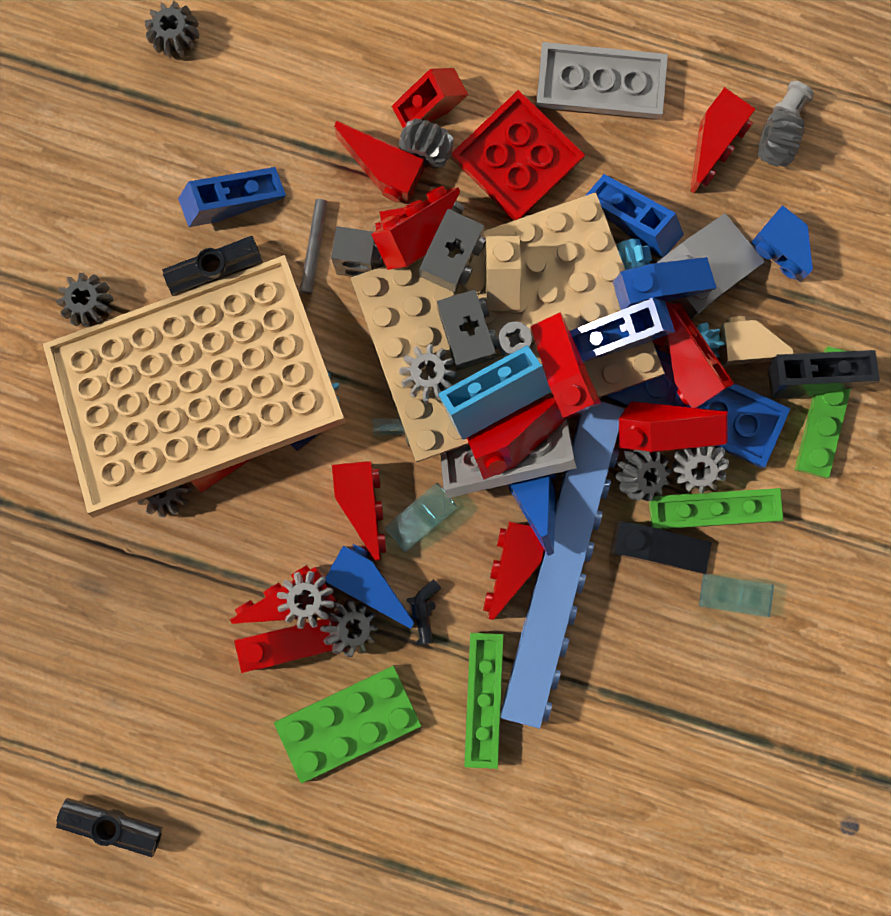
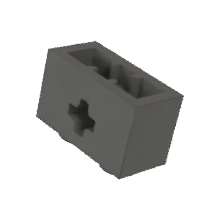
M447 209L419 268L420 277L456 293L460 284L466 286L473 270L469 266L473 255L479 257L485 246L486 238L483 237L484 225ZM457 247L460 249V254H456L454 259L449 257V251L453 252Z
M475 289L438 300L437 310L456 371L495 359V349L499 348V342L495 330H488L485 318L489 317V311L484 297L478 299ZM469 323L471 328H475L474 335L469 336L467 331H463L464 324Z

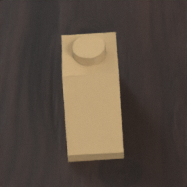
M486 236L485 273L488 311H520V236Z
M745 316L731 317L726 319V323H723L718 328L720 329L721 341L725 343V345L719 348L721 365L723 367L770 363L777 354H793L791 347L757 320L746 321Z

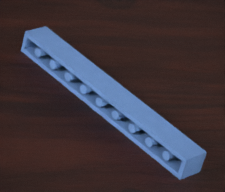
M601 402L600 405L579 415L572 441L577 468L564 471L555 506L554 554L548 556L545 550L543 552L500 711L502 719L540 729L542 721L548 722L552 703L547 702L550 689L556 690L561 673L560 670H556L558 658L565 657L569 638L564 637L567 624L573 626L577 613V606H573V601L576 593H582L586 575L581 574L584 561L589 562L594 548V543L589 542L592 529L598 530L602 518V511H598V506L601 498L606 499L610 488L611 480L606 479L608 468L615 467L619 449L614 448L616 438L619 436L618 419L624 411L622 407Z

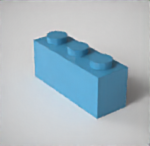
M527 345L438 393L451 422L462 440L550 393L551 389L542 365Z

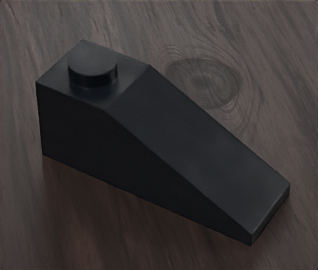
M875 350L777 354L768 368L772 399L809 397L876 384L880 381Z
M620 521L615 523L610 555L706 574L712 542Z

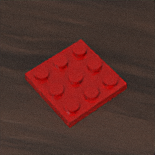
M519 90L505 101L451 154V159L514 221L523 218L585 157V154Z

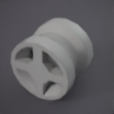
M514 321L504 325L498 336V349L500 353L506 357L527 345L530 348L532 341L531 331L521 322Z

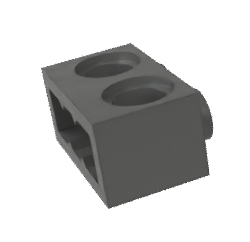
M336 226L331 260L337 275L354 277L382 267L383 259L372 238V231Z

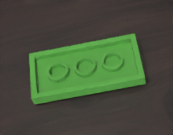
M394 665L274 722L301 784L421 727L418 716Z

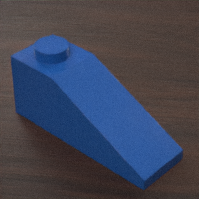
M276 167L188 181L178 200L188 227L219 222L285 198L286 193Z
M605 174L586 194L589 195L596 192L605 217L632 239H639L641 246L649 245L650 251L662 258L669 253L684 235L675 212Z
M707 257L653 263L621 271L613 281L621 310L651 298L669 302L717 288Z
M651 298L570 330V333L584 363L675 333V329L666 302Z
M550 474L507 484L548 556L554 554L556 491L552 479L556 478V475Z
M355 544L352 545L351 549L343 546L325 577L326 582L411 629L415 623L375 563L367 559L370 552Z

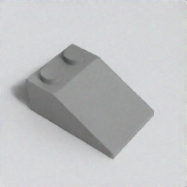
M725 213L682 242L657 262L708 258L717 288L712 291L674 300L682 305L691 320L765 262Z

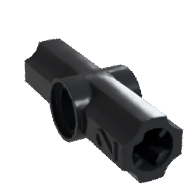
M249 236L217 249L206 248L200 251L196 257L164 268L162 271L170 293L174 296L259 265L263 261L254 237ZM213 260L220 261V266L216 271L206 272V266L209 262Z
M70 798L65 799L56 819V828L93 839L100 846L113 845L151 858L159 846L163 827L128 817L120 810H106ZM105 820H110L115 824V835L106 833L103 827Z

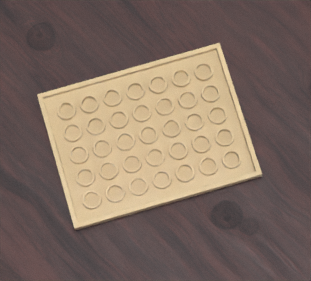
M596 192L484 231L483 237L485 238L486 236H520V311L489 312V317H486L485 321L488 330H495L497 339L502 327L509 322H521L531 331L530 326L561 312L570 331L621 311L613 281L621 271H625ZM485 246L479 257L473 255L469 264L473 268L466 286L459 285L456 293L420 277L419 268L425 255L407 267L387 270V267L383 266L351 277L416 463L469 444L467 438L462 440L451 422L441 399L437 400L434 392H429L430 399L428 402L423 401V391H420L415 398L410 396L414 385L409 388H403L401 382L408 378V376L400 375L399 369L401 367H410L404 362L403 358L405 355H410L416 359L414 347L416 346L421 349L422 354H427L426 347L428 344H432L434 355L443 348L446 350L443 360L452 358L437 310V301L475 289L478 299L484 297L486 301ZM457 247L453 252L449 251V257L453 259L456 254H460V249ZM469 323L464 324L463 331H467L469 336L474 335L475 328H471ZM531 331L532 341L530 345V350L533 352L535 357L542 365L539 352ZM652 341L584 362L599 398L665 374ZM495 349L496 354L493 360L457 371L455 365L447 370L455 371L457 373L456 379L447 381L453 386L503 359L505 356L500 353L499 349ZM428 366V370L425 367L421 369L422 379L428 380V376L431 379L435 378L433 367ZM552 391L528 405L553 396Z
M285 255L43 344L87 513L92 518L346 423Z

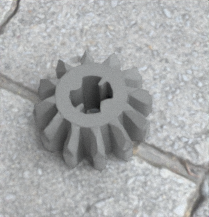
M432 344L427 345V354H422L418 346L414 347L416 359L410 355H405L403 358L404 362L410 367H401L399 369L400 375L408 376V378L401 382L403 388H409L414 385L410 396L415 398L420 391H423L424 402L429 401V392H434L436 399L440 400L438 393L441 390L439 388L441 387L446 390L451 387V383L447 380L456 379L457 375L455 371L447 370L454 365L453 358L443 360L446 354V350L443 348L434 355ZM428 366L433 367L435 378L431 379L428 376V380L422 379L421 369L425 367L428 370Z
M716 445L685 448L684 451L676 450L674 455L677 461L672 463V470L678 473L676 481L679 484L686 482V490L689 492L695 486H698L699 492L703 494L707 485L716 490L718 488L716 480L725 481L727 476L724 470L729 468V461L723 458L725 456L724 448L715 449ZM704 462V468L697 469V463Z
M308 571L305 583L300 572L294 573L296 585L289 580H284L282 584L290 590L289 593H277L278 598L287 599V604L278 606V611L291 610L285 619L287 623H291L296 616H299L297 627L301 629L304 628L307 617L313 628L318 626L315 614L327 620L329 615L322 607L329 608L335 605L333 601L324 600V596L334 593L333 588L320 589L326 582L325 577H320L313 584L315 576L312 571ZM306 590L311 592L309 597H314V603L307 605L306 609H303L301 607L303 603H298V596L305 595Z

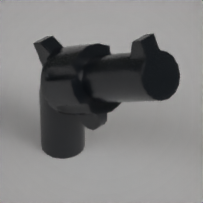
M434 579L419 590L415 597L406 598V601L411 604L413 619L417 620L419 639L416 641V645L433 643L429 616H432V610L435 609L436 605L433 601L428 600L441 590L440 585Z

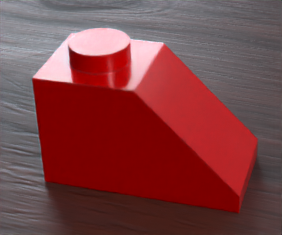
M455 68L429 69L391 107L402 128H404L407 122L413 121V119L432 122L448 114L468 96V93Z

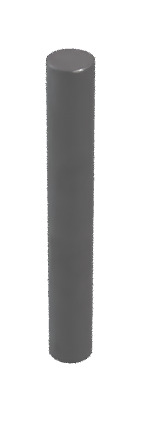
M324 199L315 200L300 292L304 294L313 293L328 201Z

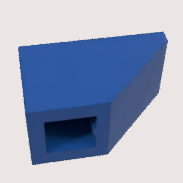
M782 205L751 243L755 246V250L760 256L768 260L772 259L777 263L785 276L801 282L813 270L808 225Z

